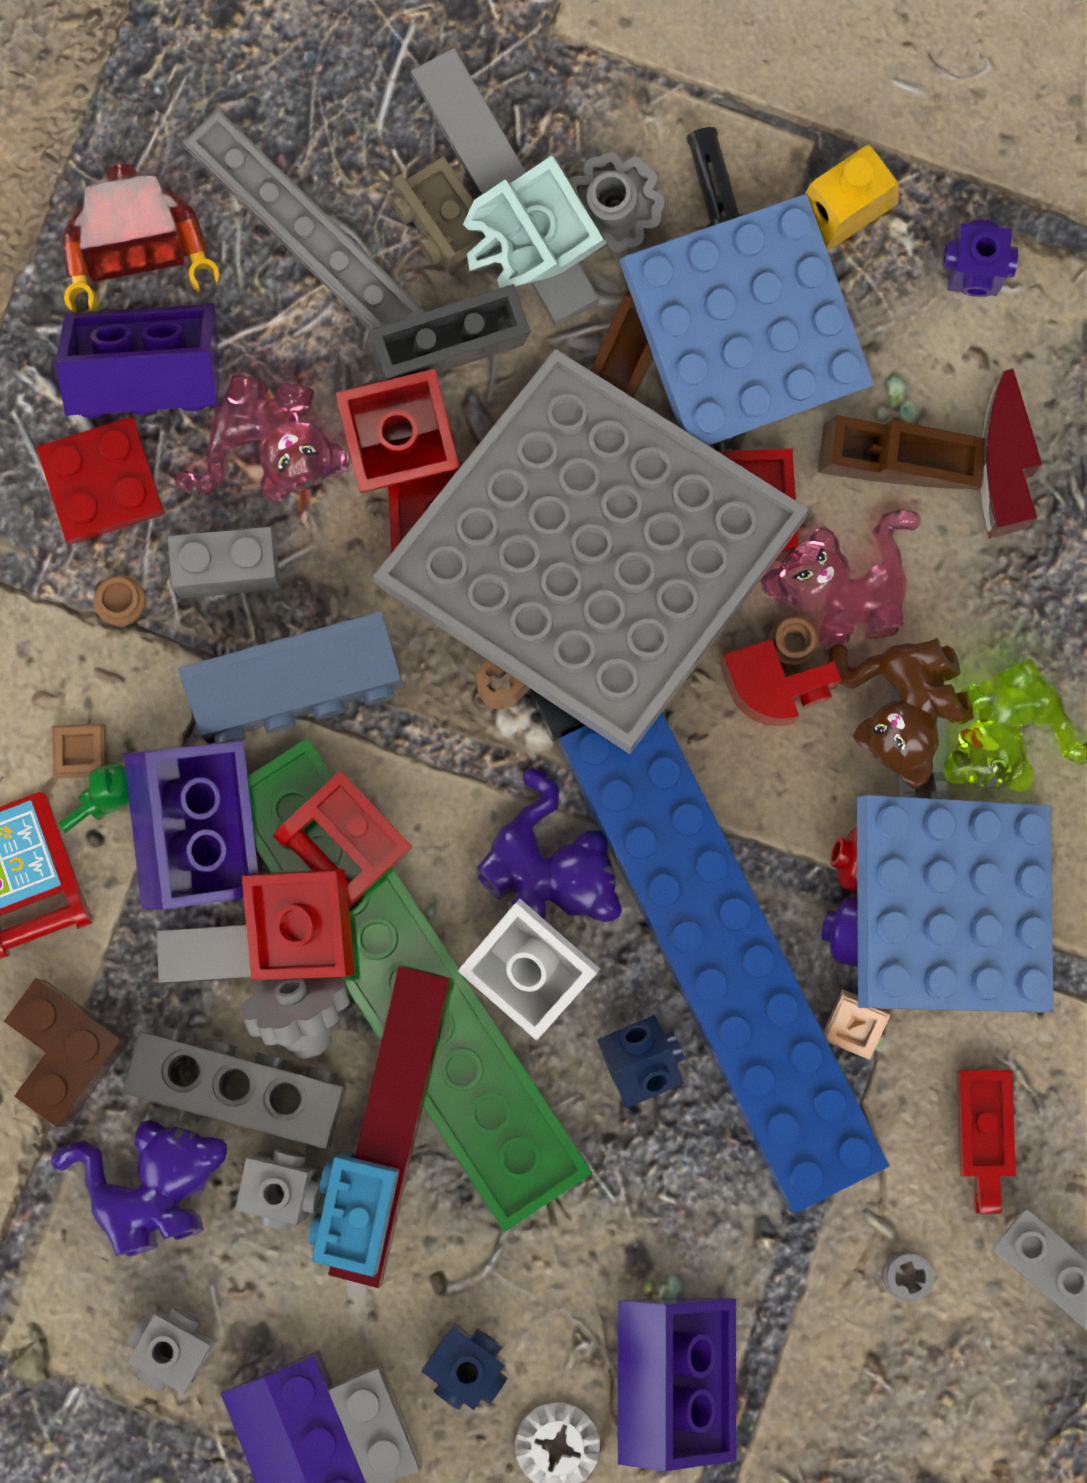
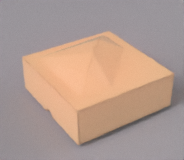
M842 989L823 1030V1034L828 1043L870 1060L890 1018V1009L858 1008V995Z

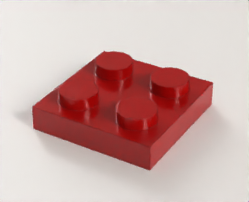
M133 416L36 447L60 526L68 545L165 515Z
M345 869L254 873L242 876L251 980L347 977L355 974Z

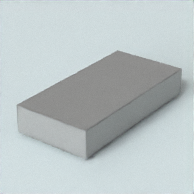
M246 925L156 931L158 979L161 984L251 978Z

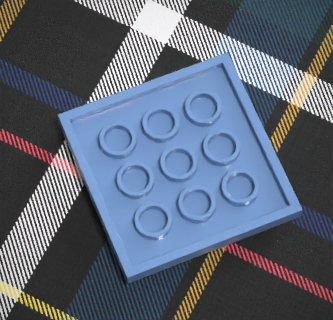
M807 194L638 251L619 260L677 425L708 446L874 385Z
M875 795L857 797L858 1008L1054 1012L1050 805Z

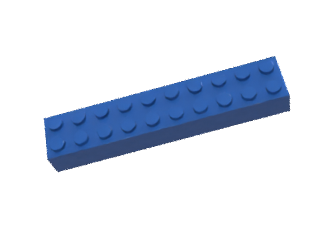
M663 713L659 715L631 754H628L586 725L559 738L558 747L599 829L607 839V846L788 1211L795 1214L889 1167L890 1165Z

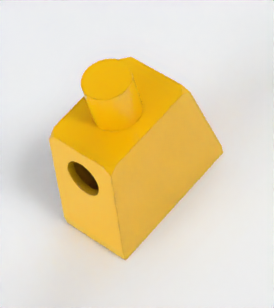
M870 145L864 146L815 179L805 192L809 197L827 252L898 204L899 184ZM825 208L828 214V221L819 213V210Z

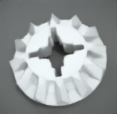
M554 1402L539 1406L525 1417L517 1431L515 1440L516 1458L524 1475L534 1483H581L586 1481L599 1458L600 1441L593 1421L585 1412L571 1404ZM562 1424L567 1425L565 1429L566 1444L572 1447L573 1451L579 1452V1456L572 1453L570 1456L562 1454L558 1462L554 1463L552 1469L549 1468V1450L543 1447L542 1443L536 1442L535 1439L544 1441L546 1438L553 1440L557 1432L561 1431Z

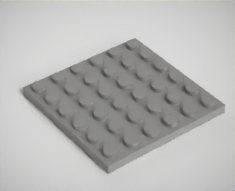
M555 349L373 577L375 585L628 754H631L805 521L809 509Z

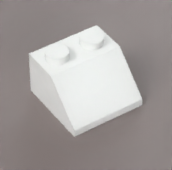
M519 898L460 967L458 972L535 1040H538L598 973L600 968Z

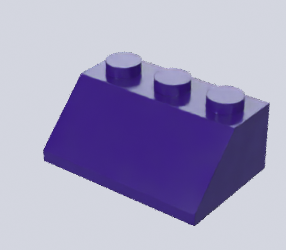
M215 304L65 314L55 361L65 416L81 415L86 418H96L106 413L130 411L134 414L144 415L160 409L182 408L186 411H198L207 406H217L220 379Z
M243 740L123 753L141 908L167 910L244 898L242 876L258 873Z
M643 1298L618 1300V1465L672 1471L737 1461L736 1299Z
M319 1350L220 1393L256 1483H366L328 1390L333 1383Z

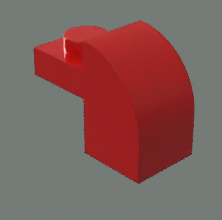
M772 639L724 654L719 663L730 695L737 707L749 718L770 726L794 724L799 717L795 705L796 701L801 700L803 707L824 702L832 698L830 690L835 689L841 681L835 661L785 677Z

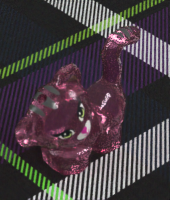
M235 375L231 377L226 397L211 422L210 440L205 453L208 471L204 476H199L188 470H182L177 473L174 480L176 487L188 494L210 495L225 482L227 450L260 441L263 443L260 453V461L263 468L260 480L261 492L267 502H279L291 492L310 489L320 484L329 476H335L348 471L349 456L341 446L328 439L321 427L298 421L297 416H305L312 410L315 394L312 388L297 384L281 383L277 396L271 399L268 398L269 387L264 381Z
M905 509L882 514L872 531L881 552L882 562L858 579H850L848 560L840 551V542L835 533L826 526L814 530L807 542L799 544L798 547L794 548L781 561L779 568L771 570L761 579L763 592L768 597L778 602H788L801 611H825L828 615L824 617L818 629L821 647L848 643L850 635L854 634V624L863 623L867 639L894 636L899 631V626L904 625L902 603L906 597L908 581L902 567L901 550L893 534L895 530L899 529L916 530L921 525V517L917 512Z

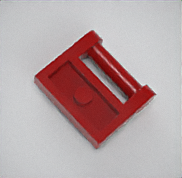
M341 771L333 776L273 834V837L283 848L289 846L311 870L339 869L304 832V829L315 820L362 870L352 881L346 877L349 908L413 848Z

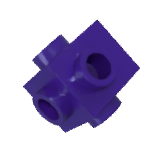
M983 219L973 220L968 224L962 223L954 240L947 239L944 248L943 270H949L947 291L962 292L972 297L997 296L1008 277L1013 278L1016 273L1018 247H1011L1012 229L1000 228L998 223Z

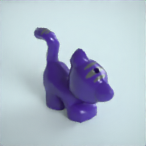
M534 767L526 769L523 773V781L526 785L540 793L539 800L522 808L511 822L499 829L491 845V850L477 866L480 872L477 879L499 900L511 890L515 891L518 895L512 904L514 905L520 898L544 920H546L547 915L545 901L548 900L557 905L568 916L588 915L592 919L602 922L617 919L620 917L622 909L615 893L616 880L614 869L606 855V837L601 830H589L578 835L572 844L563 845L554 851L549 859L543 857L532 827L558 809L560 788L547 773Z
M152 1120L140 1121L135 1132V1146L140 1154L137 1160L138 1177L142 1182L138 1188L107 1184L103 1170L102 1151L85 1140L65 1144L52 1155L51 1164L55 1169L61 1171L66 1170L78 1161L85 1165V1186L91 1198V1213L101 1229L107 1234L115 1255L127 1254L128 1257H132L158 1247L155 1230L159 1229L163 1239L173 1237L175 1240L190 1237L204 1230L201 1216L192 1209L180 1208V1201L204 1190L210 1174L217 1170L224 1162L227 1155V1144L223 1139L201 1137L194 1131L175 1126L164 1128Z

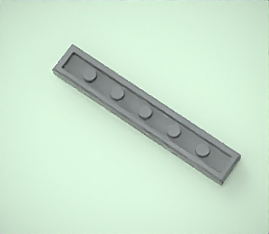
M454 48L411 70V78L479 196L505 179L511 183L526 173ZM579 263L556 276L531 283L555 327L599 304V297Z
M219 109L182 142L184 148L369 330L426 312Z

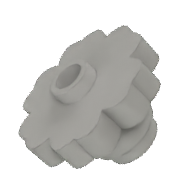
M608 152L600 157L588 159L584 165L585 176H575L569 181L607 241V244L595 252L603 250L606 246L616 257L625 256L629 252L640 251L645 246V233H655L661 229L663 223L662 216L666 210L664 196L656 191L659 185L657 173L652 168L646 166L645 162L639 157H631L623 163L616 153ZM613 200L622 201L615 207H607Z
M343 977L264 980L253 987L254 997L242 1003L243 1020L250 1036H261L265 1045H283L296 1058H311L321 1054L329 1047L332 1026L339 1021L337 1012L345 1009L350 1004L348 990Z

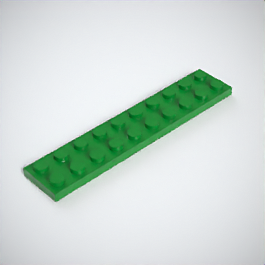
M307 737L247 776L255 848L271 873L311 870L289 846L283 848L273 837L275 831L333 777ZM315 820L304 829V832L339 869H345L346 877L350 881L362 872L360 867ZM392 867L349 908L355 974L343 977L347 990L381 1041L398 966L403 965L452 977L423 1107L504 1232H506L591 1175L592 1171L465 977L458 972L459 968Z

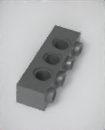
M156 1025L154 1034L139 1031L123 1086V1094L316 1147L330 1148L346 1087L335 1084L336 1073L307 1066L305 1076L285 1070L287 1063L285 1059L257 1052L254 1062L234 1057L237 1046L207 1038L204 1048L184 1043L186 1032ZM191 1056L199 1065V1076L192 1085L184 1087L176 1081L173 1070L180 1058ZM239 1069L249 1077L250 1089L244 1098L236 1101L226 1095L223 1084L225 1077L231 1071ZM286 1083L296 1086L301 1094L300 1106L291 1114H283L278 1111L273 1100L277 1088Z

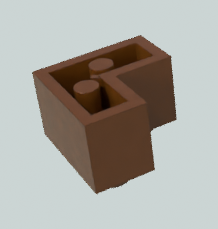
M35 978L4 1022L46 1053L14 1097L54 1126L68 1127L130 1041L48 981Z

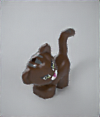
M935 638L918 644L906 643L892 646L882 654L867 658L856 668H850L847 661V648L842 644H835L829 650L828 663L835 661L841 678L839 684L854 689L871 678L882 674L900 693L901 701H892L881 706L873 717L865 719L857 726L853 734L856 743L864 749L870 750L873 757L890 771L899 773L902 780L910 787L917 788L927 782L932 773V759L939 746L937 718L941 717L949 720L950 723L961 725L974 719L973 707L966 692L955 693L952 684L944 685L945 681H949L961 674L956 652L948 645L941 647L939 639Z

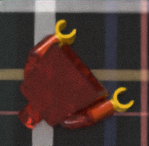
M118 164L111 167L107 172L108 182L90 185L86 188L83 206L76 209L62 233L66 276L72 277V284L66 289L64 300L68 308L77 313L75 300L81 292L88 293V305L92 312H96L99 307V295L87 285L86 275L90 276L91 282L165 269L185 265L184 256L189 255L192 262L189 269V280L193 289L200 292L195 278L196 272L200 269L210 270L214 275L216 286L219 283L218 267L213 261L206 259L203 251L208 247L195 210L172 190H161L156 176L151 174L137 176V171L131 165Z

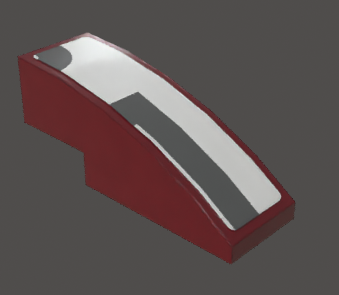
M1013 368L1003 371L994 385L987 406L981 438H985L980 495L989 539L1028 529L1037 518L1026 478L1032 477L1042 465V461Z

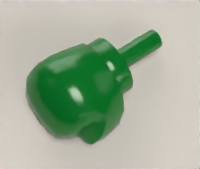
M111 763L95 768L91 772L89 787L78 795L82 805L58 822L60 828L65 833L90 814L95 819L101 820L106 814L116 812L129 805L124 765Z

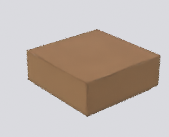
M104 723L52 726L53 777L56 779L89 777L95 768L107 765V734Z

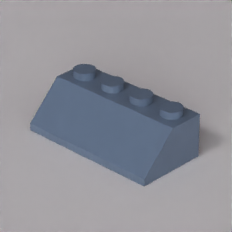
M382 611L178 668L199 733L207 743L215 741V743L244 741L246 739L245 732L265 727L266 733L279 732L295 726L294 718L312 713L315 714L316 719L332 717L346 711L344 704L364 699L365 705L382 703L395 697L394 690L403 688Z

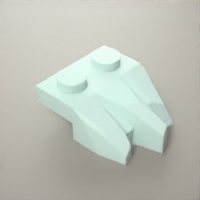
M553 155L513 182L509 183L505 179L475 199L463 223V226L468 230L483 232L486 236L467 253L469 271H477L501 263L504 270L497 279L499 288L511 284L518 288L556 276L607 244L601 231Z

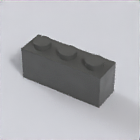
M511 284L370 329L365 345L378 382L431 369H436L437 374L521 347L531 331L515 285Z

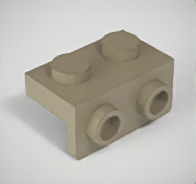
M443 156L407 180L402 174L394 177L392 181L395 196L390 199L401 220L406 225L413 221L422 234L418 242L429 261L433 265L441 262L449 275L467 264V253L486 236L483 232L471 231L463 226L474 200Z

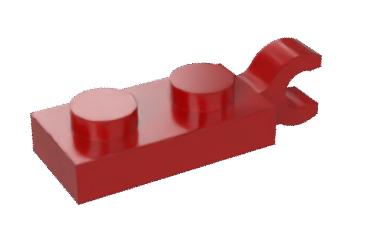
M1012 1070L956 1071L960 1176H976L974 1187L975 1214H1002L1000 1176H1016Z

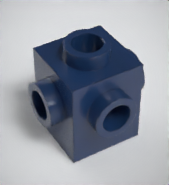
M655 1015L597 1039L609 1073L626 1108L684 1084L677 1066L678 1062L685 1060L681 1046L673 1030L665 1034L663 1033Z
M455 1322L421 1371L438 1384L433 1391L441 1399L460 1410L463 1404L474 1410L481 1399L490 1405L508 1379V1377L501 1373L506 1360L498 1355L503 1346L482 1330L477 1328L473 1335H471ZM464 1362H471L476 1365L478 1371L472 1376H466L459 1370V1365Z

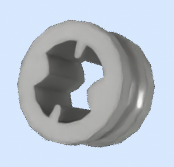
M899 1252L892 1255L886 1261L882 1271L886 1289L893 1296L907 1302L918 1301L924 1298L931 1291L934 1283V1274L930 1264L923 1257L911 1252ZM908 1262L911 1268L921 1271L920 1282L914 1280L917 1287L911 1291H908L905 1285L895 1281L896 1272L903 1273L899 1267Z

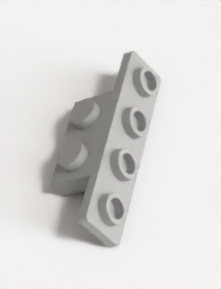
M1028 1210L1021 1211L994 1244L993 1251L1087 1331V1248L1077 1241H1074L1070 1246Z

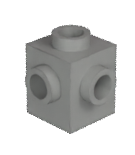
M276 1149L274 1156L258 1152L247 1157L235 1210L260 1216L259 1224L265 1227L290 1230L291 1224L297 1225L308 1218L309 1213L315 1214L318 1209L322 1195L320 1193V1182L316 1181L319 1167L306 1164L305 1155L283 1149Z
M172 1308L169 1314L160 1310L153 1315L151 1320L143 1316L137 1324L127 1343V1346L135 1349L127 1363L138 1368L135 1376L145 1384L161 1391L168 1385L185 1394L192 1387L216 1340L198 1331L197 1328L200 1322L191 1315L177 1308ZM163 1342H167L172 1346L173 1356H169L163 1351Z

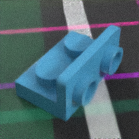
M344 1151L335 1156L333 1162L328 1161L322 1173L320 1193L326 1194L322 1214L316 1213L309 1232L308 1242L310 1245L315 1246L312 1262L373 1277L378 1273L400 1169L356 1159V1153Z

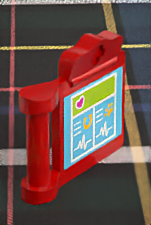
M37 792L0 807V916L62 892L66 896L68 905L3 931L0 927V959L10 956V949L75 924L77 929L93 924L89 907L77 881L47 795L43 792Z

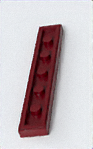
M403 965L398 966L355 1154L356 1159L400 1169L378 1273L371 1277L330 1266L329 1276L374 1288H379L383 1284L452 977Z

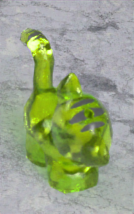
M1031 658L1021 663L1015 662L993 673L992 678L995 686L988 679L978 685L974 683L956 692H966L972 703L973 713L977 711L979 719L958 733L955 750L948 755L944 762V777L950 783L963 784L970 782L978 787L990 789L1008 787L1019 792L1031 790L1034 781V769L1026 759L1028 750L1025 739L1019 731L1021 726L1026 725L1052 726L1057 736L1062 757L1080 765L1087 763V742L1082 745L1076 742L1074 727L1064 711L1062 696L1041 675Z

